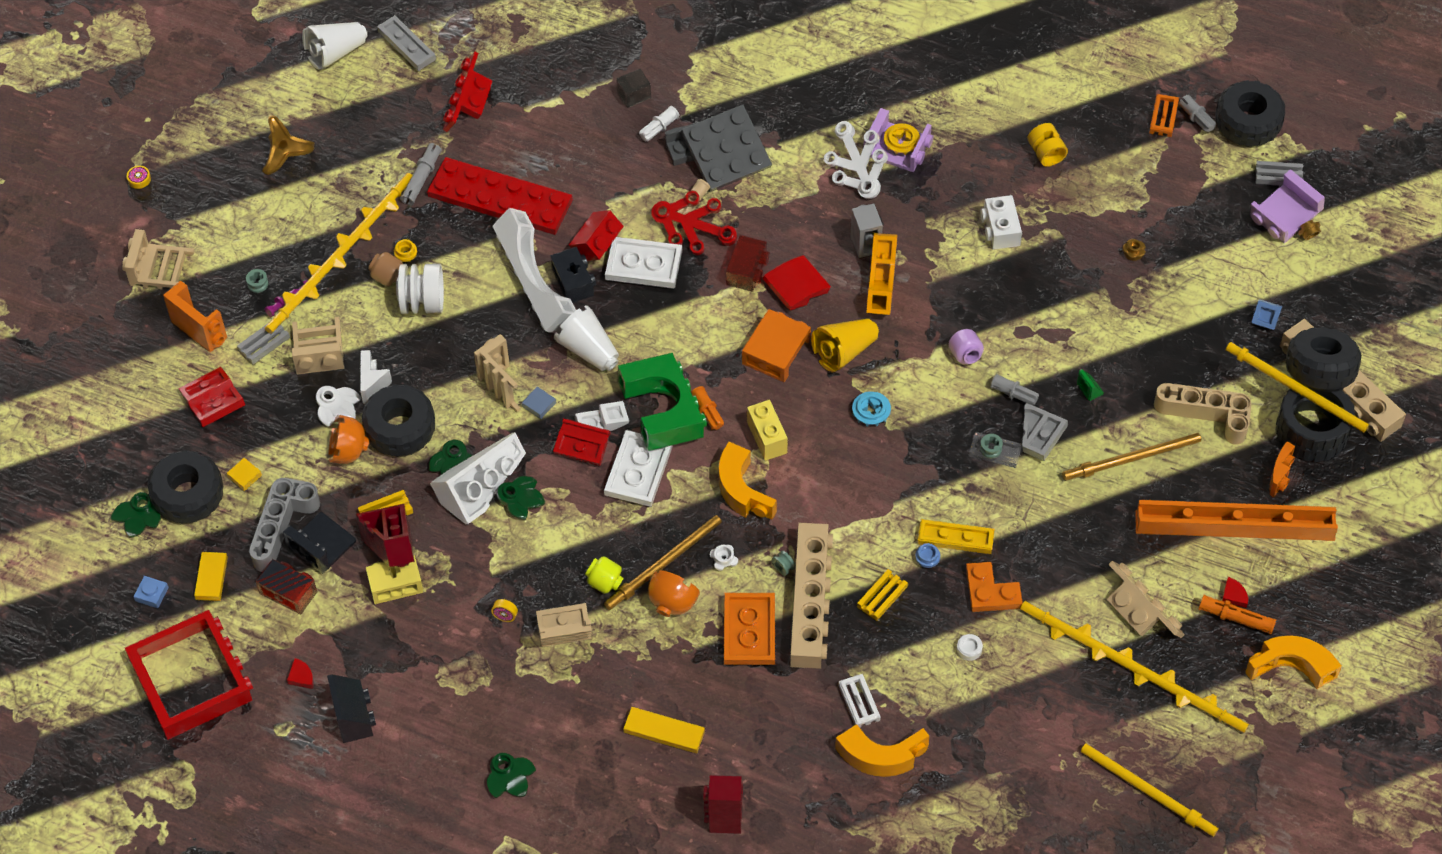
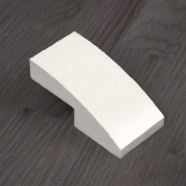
M623 401L600 404L599 410L575 414L576 422L609 431L629 423Z

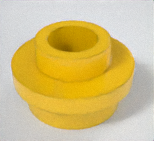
M400 240L394 247V256L402 262L411 261L417 255V247L410 240Z

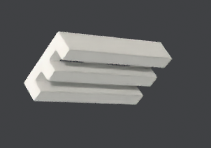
M863 674L838 682L854 725L857 724L861 727L863 724H871L872 721H875V723L880 721V714ZM855 682L860 684L872 713L871 715L867 714ZM846 685L850 686L862 718L858 716Z

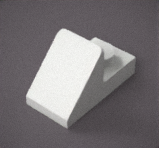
M370 350L361 351V396L363 404H366L373 394L384 387H388L392 382L390 370H377L376 359L372 360Z

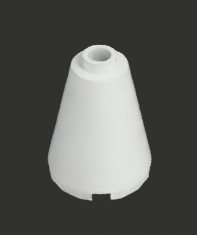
M358 22L310 25L303 29L302 32L304 49H309L311 54L308 59L318 70L328 67L361 46L367 38L365 27Z
M586 305L584 306V311L579 308L560 325L562 331L560 334L556 332L554 339L601 371L606 369L610 371L618 364L617 358L619 354L592 309Z

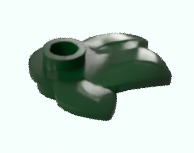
M450 440L444 444L442 451L432 456L429 470L430 472L441 471L442 475L449 469L472 457V455L467 453L466 446L462 441ZM454 447L459 449V452L455 455L450 453V450Z
M517 477L512 483L505 482L501 484L497 490V497L500 503L507 506L509 513L519 519L526 520L528 509L538 508L545 504L543 495L537 489H534L537 480L533 477Z
M139 492L132 497L131 501L120 503L113 511L111 520L125 522L124 526L129 537H136L145 530L146 526L157 528L161 516L154 508L149 494Z
M499 753L491 760L490 768L492 772L487 778V787L494 798L500 797L505 791L515 797H524L528 791L526 777L533 774L536 768L527 758H514L510 754ZM502 764L508 765L506 769L499 768Z

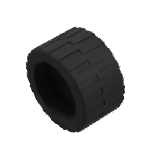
M1289 389L1283 397L1275 430L1278 441L1282 446L1287 441L1295 446L1292 456L1304 461L1320 462L1330 460L1344 450L1353 426L1292 389ZM1311 389L1355 416L1354 405L1350 397L1343 390L1326 392ZM1302 411H1317L1328 416L1336 428L1325 432L1312 431L1302 426L1294 415Z

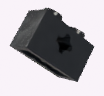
M577 247L550 255L552 271L565 298L571 299L572 303L594 296L593 286H596L595 277L592 272L588 273L586 257L584 254L580 255Z

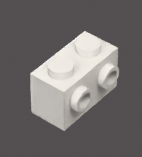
M1013 196L985 199L984 208L981 209L982 222H986V239L991 241L993 250L1020 246L1022 231Z

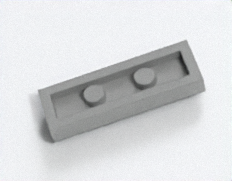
M395 15L377 26L378 32L418 71L436 60L435 53Z

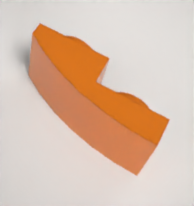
M1288 441L1282 447L1274 466L1269 488L1272 497L1279 490L1283 492L1290 482L1288 475L1290 466L1295 460V457L1292 456L1295 446Z

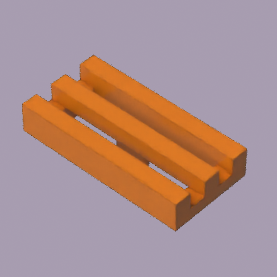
M1162 94L1156 95L1149 134L1159 132L1158 135L1163 136V133L1168 134L1167 137H1172L1179 97ZM1160 100H1163L1165 102L1160 126H1157L1155 124ZM1169 102H1174L1169 127H1164Z

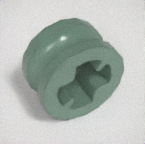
M254 269L246 275L250 291L260 293L268 287L267 275L263 270Z
M996 434L985 435L981 440L980 446L982 455L990 459L998 457L1002 452V439ZM989 443L994 444V449L988 448Z
M781 551L778 553V557L774 556L772 558V563L780 574L786 576L789 573L788 570L795 569L796 565L788 553Z

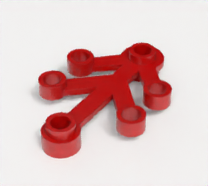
M693 190L689 191L685 198L670 204L667 201H659L652 207V217L657 223L664 225L669 236V243L683 244V238L680 233L676 232L672 221L680 223L690 242V249L694 255H701L705 249L703 242L698 239L694 229L719 237L720 242L725 246H731L737 241V233L732 226L727 225L721 228L698 220L711 213L716 214L720 212L721 203L717 198L709 199L707 205L687 214H681L677 211L689 205L696 206L699 204V194ZM694 195L697 197V199L695 201H689V197ZM712 203H717L718 207L716 209L710 208V205ZM661 209L667 210L664 215H660L659 211ZM726 231L731 232L729 237H724L723 234ZM674 237L680 238L678 243H673L672 239ZM696 244L701 245V249L698 251L693 249Z

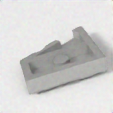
M1026 403L1023 426V452L1045 461L1067 428L1068 420Z

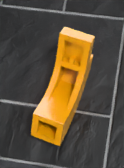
M874 233L866 313L890 315L897 235Z
M728 442L719 462V485L724 500L736 513L745 518L750 511H753L759 517L773 520L777 513V500L751 489L743 480V476L751 464V451Z
M1279 636L1264 641L1261 652L1254 654L1248 660L1245 673L1250 680H1253L1276 667L1289 666L1302 671L1318 689L1338 678L1342 665L1329 650L1313 640L1299 636Z
M856 724L836 737L835 749L850 766L863 773L881 777L896 776L914 768L915 757L921 756L928 749L929 734L923 728L898 744L885 746L871 741Z

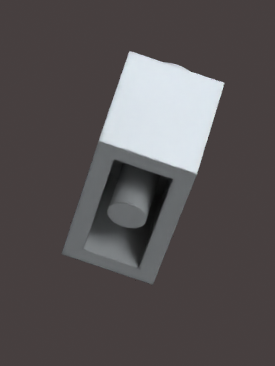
M875 204L861 205L853 208L851 216V239L858 257L872 255L874 233L882 234L883 230Z

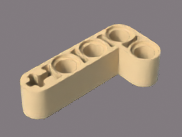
M1164 383L1157 388L1154 408L1159 413L1165 415L1225 423V439L1231 444L1238 445L1246 439L1250 424L1251 400L1246 394Z

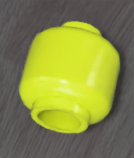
M601 557L599 560L595 558L585 573L588 577L587 583L604 594L609 593L611 589L616 591L624 579L620 576L622 572L621 566L607 557Z

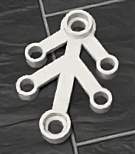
M841 121L835 127V134L840 140L844 141L852 160L841 158L835 152L829 151L824 156V162L830 167L838 166L855 171L860 177V180L847 177L843 171L838 170L832 175V180L835 184L856 188L865 199L875 198L881 188L878 177L883 164L888 160V155L882 149L875 150L872 155L875 162L868 174L866 167L874 146L879 142V135L874 130H868L864 134L866 143L860 155L853 140L855 134L854 127L847 121ZM846 126V130L841 133V129ZM875 135V138L869 141V137ZM883 154V158L877 160L878 155ZM835 156L834 160L829 162V158ZM843 175L842 180L837 181L838 176ZM868 184H872L870 189L865 190Z

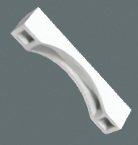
M508 208L493 225L497 239L501 242L505 255L510 260L514 273L523 286V291L530 299L532 308L541 321L542 328L549 333L557 332L560 334L562 331L560 325L576 309L571 299L553 292L541 277L534 255V227L526 212Z

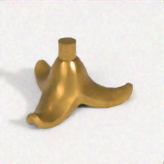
M271 115L268 117L271 131L268 139L271 147L268 160L262 172L271 175L280 169L289 156H300L313 152L315 143L291 136L276 116Z

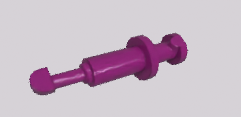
M301 287L299 289H293L289 293L296 294L301 289ZM277 296L274 299V305L265 307L264 310L269 317H273L277 310L285 306L283 297Z

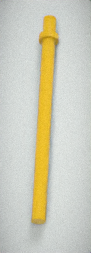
M1232 342L1226 347V351L1235 355L1238 361H1245L1363 433L1367 430L1368 423L1250 354L1247 348L1244 347L1242 349Z

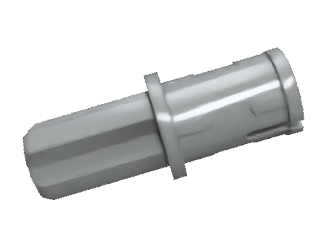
M1185 95L1183 98L1188 104L1181 99L1179 106L1190 115V120L1196 121L1205 132L1213 131L1216 122L1205 112L1206 109L1203 106H1199L1190 95Z
M999 374L995 375L991 383L992 389L1005 393L1010 399L1015 397L1028 404L1035 405L1039 397L1038 393L1020 386L1019 381L1014 382Z

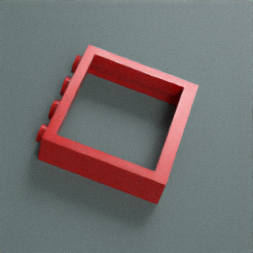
M206 610L125 647L129 661L167 740L253 701L249 691L254 689L248 676H242L240 671L244 669L238 656H232L230 651L234 649L228 636L223 638L220 631L224 629L218 616L213 618L210 610ZM209 628L238 687L169 718L143 664L142 658Z

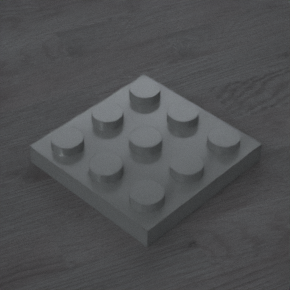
M744 105L681 130V134L703 180L710 185L709 192L772 166V162Z

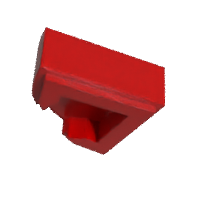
M1228 577L1222 601L1226 602L1227 600L1232 605L1247 608L1248 594L1245 588L1237 580Z
M297 658L294 659L287 679L288 684L313 689V675L305 662Z

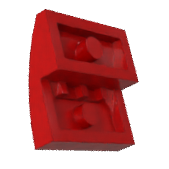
M804 255L777 266L763 276V280L789 310L808 305L810 298L827 294L831 287Z
M222 367L178 388L202 427L245 406L242 396L235 389L230 377Z

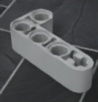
M279 478L272 484L249 551L254 568L257 571L264 572L272 560H277L284 539L283 531L288 528L293 511L313 513L319 509L320 499L314 484L289 478Z

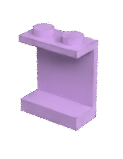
M880 108L870 130H874L879 135V142L874 146L870 158H872L875 150L882 149L888 155L887 164L914 172L917 165H921L924 160L925 149L930 148L934 136L931 135L932 125L927 124L923 133L919 132L920 139L913 152H908L906 156L904 153L895 154L893 150L888 151L886 144H884L886 130L895 124L889 122V111ZM871 135L869 141L873 140L875 135ZM905 135L898 140L899 144L905 141ZM879 154L877 160L882 159L883 154Z
M1290 169L1284 174L1283 185L1260 205L1255 201L1251 204V218L1256 224L1263 225L1274 239H1279L1285 244L1301 229L1300 226L1313 219L1324 209L1325 197Z

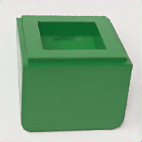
M1083 369L1079 370L1077 385L1086 398L1091 401L1102 396L1104 392L1094 378Z

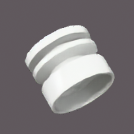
M400 264L396 280V294L401 314H408L409 303H411L413 314L418 313L420 303L424 304L426 314L443 312L444 284L441 264H425L423 275H419L416 264L411 266V275H409L407 264Z

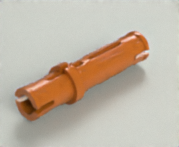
M1203 595L1198 610L1220 616L1222 620H1232L1270 635L1272 634L1276 619L1230 604L1231 602L1227 600L1223 602Z

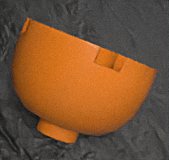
M337 415L334 421L339 422L337 428H332L328 454H333V456L329 458V462L349 464L356 461L362 451H367L369 439L365 436L364 427L358 420L348 416Z
M659 570L658 573L654 572L650 581L648 595L651 603L657 607L656 612L662 616L669 617L670 614L682 615L692 609L700 595L699 589L692 583L689 587L683 583L684 578Z

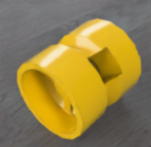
M1043 123L1029 133L1028 142L1043 166L1056 165L1067 156L1068 149L1063 140L1059 138V134L1053 124Z

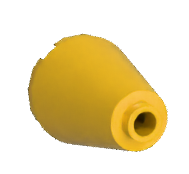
M870 319L819 326L812 332V348L814 354L819 353L821 357L819 363L826 370L835 372L842 369L875 342L878 338L879 329L877 324Z

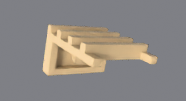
M135 229L133 238L129 239V253L127 257H124L122 267L123 271H126L130 286L141 284L145 288H149V285L157 286V289H162L163 287L172 288L179 281L186 254L194 255L195 250L194 248L149 244L145 230ZM159 251L165 252L157 280L151 279ZM172 253H179L171 281H165Z
M335 317V325L298 329L297 322H292L294 342L292 357L297 374L344 369L339 317ZM336 334V337L299 341V338Z
M500 334L494 339H489L484 346L474 352L477 378L480 382L485 379L486 388L489 391L494 388L495 397L498 400L503 398L504 406L507 409L512 407L516 412H519L521 408L514 401L513 389L518 387V385L504 371L510 367L507 341Z
M586 603L536 611L542 647L592 639L591 621L588 619Z

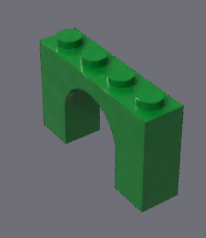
M673 353L618 365V384L625 399L646 393L659 392L671 396L677 402L674 408L666 412L641 417L640 434L648 451L704 437V427H707L706 417L704 413H700L697 397L695 395L692 396L690 382L688 378L684 379L682 365L680 361H676Z

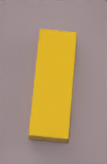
M921 519L917 545L929 543L940 548L992 554L995 529Z
M631 707L623 728L624 733L696 754L705 733V727Z

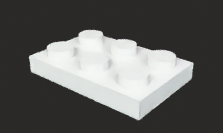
M616 237L611 244L605 280L675 288L682 255V245Z
M626 430L605 486L604 495L652 507L673 445L648 451L640 433Z

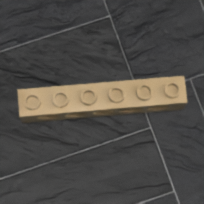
M1305 318L1283 333L1280 347L1286 355L1291 339L1299 332L1313 328ZM1359 370L1355 381L1342 390L1350 397L1354 405L1355 416L1368 423L1367 432L1381 442L1402 427L1406 413Z
M799 523L791 667L821 669V659H827V644H822L823 637H828V622H824V614L829 615L830 599H825V592H830L831 577H826V570L831 571L832 556L827 555V549H832L833 534H828L829 524ZM811 550H818L819 552H818V553H812V552H810V551H811ZM814 571V572H817L818 574H816V575H811V574H809V572ZM814 593V594H816L817 596H815V597H810V596H808V594ZM809 615H812V616H815L816 618H814V619H808V618H806V617L809 616ZM806 638H813V639H815V640L809 642V641H806V640H804V639H806Z

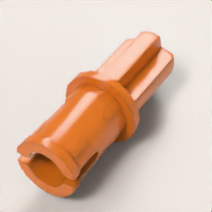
M703 386L696 387L691 391V394L697 397L700 413H704L711 429L719 430L724 425V421L716 409L717 404L711 401Z

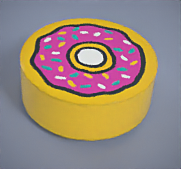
M134 166L127 172L128 183L135 189L144 188L151 181L149 170L144 166Z
M499 599L494 602L491 612L494 617L501 621L512 622L515 620L518 609L514 603L505 599Z

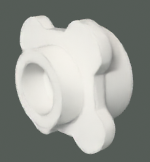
M720 545L710 551V557L715 561L714 567L719 571L723 570L724 567H734L738 564V558L734 556V548L731 545Z

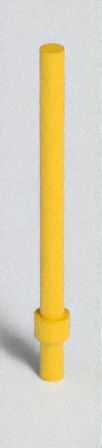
M1087 743L1082 747L1081 753L1183 817L1185 822L1193 828L1197 826L1212 837L1216 835L1219 828L1202 818V814L1198 811L1186 808Z

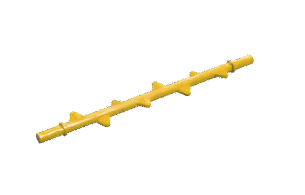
M406 173L375 208L363 207L361 209L365 219L349 236L338 233L336 239L339 247L322 266L312 264L308 266L312 277L296 294L289 292L282 294L285 306L280 308L277 315L265 326V330L268 333L272 334L285 319H288L290 313L305 297L313 299L319 297L316 285L333 267L342 269L346 267L343 256L358 239L367 241L372 239L369 227L385 210L397 211L399 209L395 199L401 196L402 191L410 182L412 174Z
M1027 601L1023 602L1020 610L1037 618L1042 624L1046 623L1051 626V638L1053 640L1067 635L1091 648L1092 660L1098 661L1107 657L1134 672V684L1136 686L1151 681L1176 695L1177 707L1181 708L1190 703L1218 718V721H1223L1243 733L1246 732L1249 724L1228 713L1226 709L1223 710L1217 707L1216 695L1211 694L1201 698L1175 684V671L1169 670L1159 675L1132 660L1131 648L1128 647L1117 652L1092 638L1091 625L1088 623L1076 629L1050 615V612H1045Z

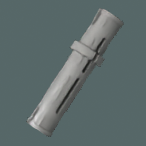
M429 143L423 157L419 158L417 168L403 195L400 197L404 204H406L408 199V205L412 206L415 203V199L429 173L433 172L434 163L442 151L438 145L433 149L434 143Z

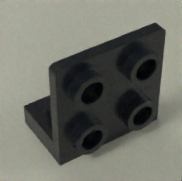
M320 512L302 530L299 529L297 531L290 525L283 531L287 547L322 574L356 543V538L323 512Z

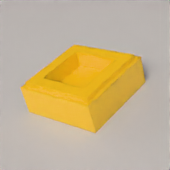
M245 458L227 472V477L243 491L247 490L262 476L261 471Z

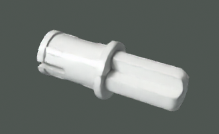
M669 106L659 116H654L652 121L640 130L639 135L641 139L649 141L659 132H664L669 124L679 118V112L673 106Z

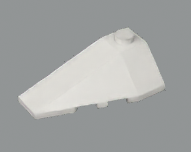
M514 432L449 469L430 484L441 505L463 523L469 524L486 512L490 506L489 502L497 494L499 486L508 475L513 473L526 452Z

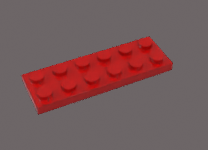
M445 157L427 191L430 198L496 218H500L508 208L524 211L534 229L556 235L573 201L571 194Z

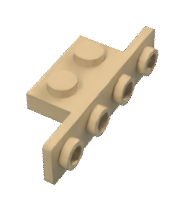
M1114 561L1109 563V566L1124 580V583L1107 600L1141 636L1148 632L1159 620L1174 635L1180 638L1185 635L1180 630L1182 624L1174 616L1168 617L1164 613L1165 606L1157 598L1152 600L1147 594L1149 589L1140 580L1136 582L1130 576L1132 571L1124 563L1118 564Z

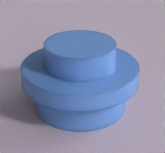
M926 543L917 549L915 559L920 566L931 568L939 563L940 552L933 544Z

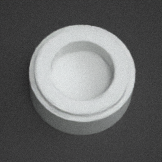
M973 634L963 635L957 643L958 655L967 661H973L980 657L983 648L980 638Z

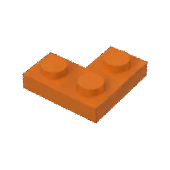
M991 562L966 564L972 612L1021 608L1023 603L1019 582L994 584Z

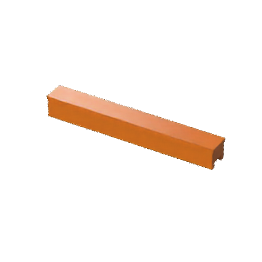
M1139 500L1137 510L1135 511L1136 534L1335 541L1338 530L1336 507Z

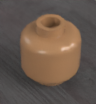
M383 252L381 255L377 253L368 268L371 271L370 276L382 285L389 287L394 282L396 283L399 267L403 262L388 252Z

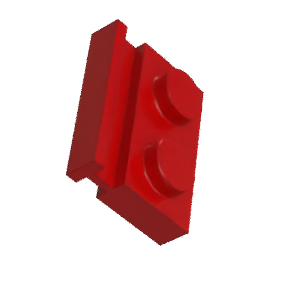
M563 418V424L553 452L601 466L611 432Z

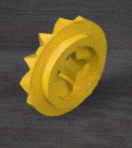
M903 123L892 125L884 134V144H886L888 151L893 150L895 154L904 153L905 156L908 152L914 151L920 139V134L916 128ZM905 135V141L899 144L898 140Z

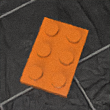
M725 593L724 665H775V593Z

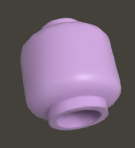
M970 329L956 332L949 340V349L955 359L961 364H973L983 354V343L977 334Z

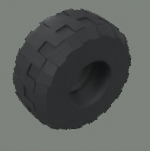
M1249 80L1237 82L1221 93L1216 107L1215 121L1223 136L1235 144L1248 147L1264 145L1275 139L1280 133L1285 118V103L1281 95L1267 84ZM1244 112H1252L1257 115H1249Z
M1313 327L1299 332L1291 339L1286 355V368L1294 380L1315 391H1339L1355 381L1358 376L1362 355L1358 345L1349 335L1336 329Z
M392 385L380 389L369 398L363 407L362 426L365 430V436L369 439V444L378 452L397 457L407 456L421 450L431 440L435 431V413L431 401L421 390L409 385ZM399 416L409 418L403 424L395 425L388 423L391 419Z
M182 450L171 453L157 462L150 472L148 480L149 497L156 511L168 521L183 524L204 519L216 510L223 497L224 486L221 473L214 461L201 452ZM183 483H197L188 491H175Z

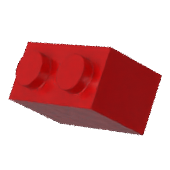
M611 210L593 212L569 246L571 248L577 247L580 255L584 254L587 261L600 260L624 226Z

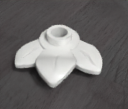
M331 386L321 387L316 393V402L319 405L317 413L319 420L329 427L337 415L355 419L356 413L353 404L358 403L361 400V396L355 390L347 387L339 389ZM329 394L332 396V399H326L324 395Z

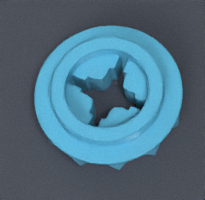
M873 391L864 392L857 396L853 402V416L857 418L858 423L863 422L866 426L870 424L878 426L879 423L886 422L891 413V405L889 400L881 393ZM868 403L875 409V415L867 411Z

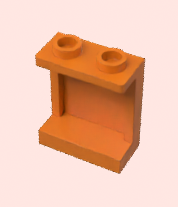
M179 281L163 295L171 322L211 353L216 347H220L225 342L227 334L221 313L216 309L208 317H205L193 307L188 286L185 283Z
M768 309L742 350V364L785 382L789 376L791 363L803 344L809 343L811 339V327L802 321H796L787 317L782 312Z

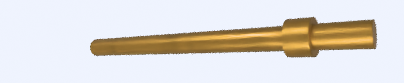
M1195 433L1094 463L1090 461L1080 464L1079 467L1063 471L1062 475L1065 481L1081 476L1083 478L1090 477L1098 471L1199 443L1202 441L1201 435Z
M715 515L630 583H624L617 589L618 592L604 602L606 608L611 610L623 600L627 601L635 595L634 591L650 580L655 571L658 573L659 570L665 568L721 524V519Z

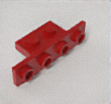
M476 51L469 58L465 57L461 63L460 69H462V73L457 77L454 84L457 87L456 91L453 92L449 99L451 107L443 117L445 122L443 130L446 132L456 123L460 111L476 119H479L482 115L492 80L473 71L479 54Z

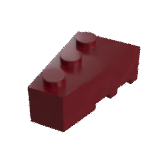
M404 504L356 514L362 541L389 567H404L411 562H415L410 526Z
M709 776V785H704L703 801L704 823H709L710 833L741 834L742 776Z

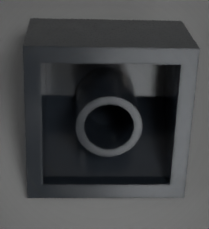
M333 674L327 675L343 743L373 736L372 726H376L373 710H367L366 704L371 703L368 688L363 689L361 680Z

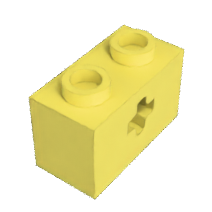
M767 400L747 407V423L764 460L787 454L788 438L771 401Z
M415 555V562H411L404 567H389L385 562H377L372 566L366 567L374 604L423 593Z

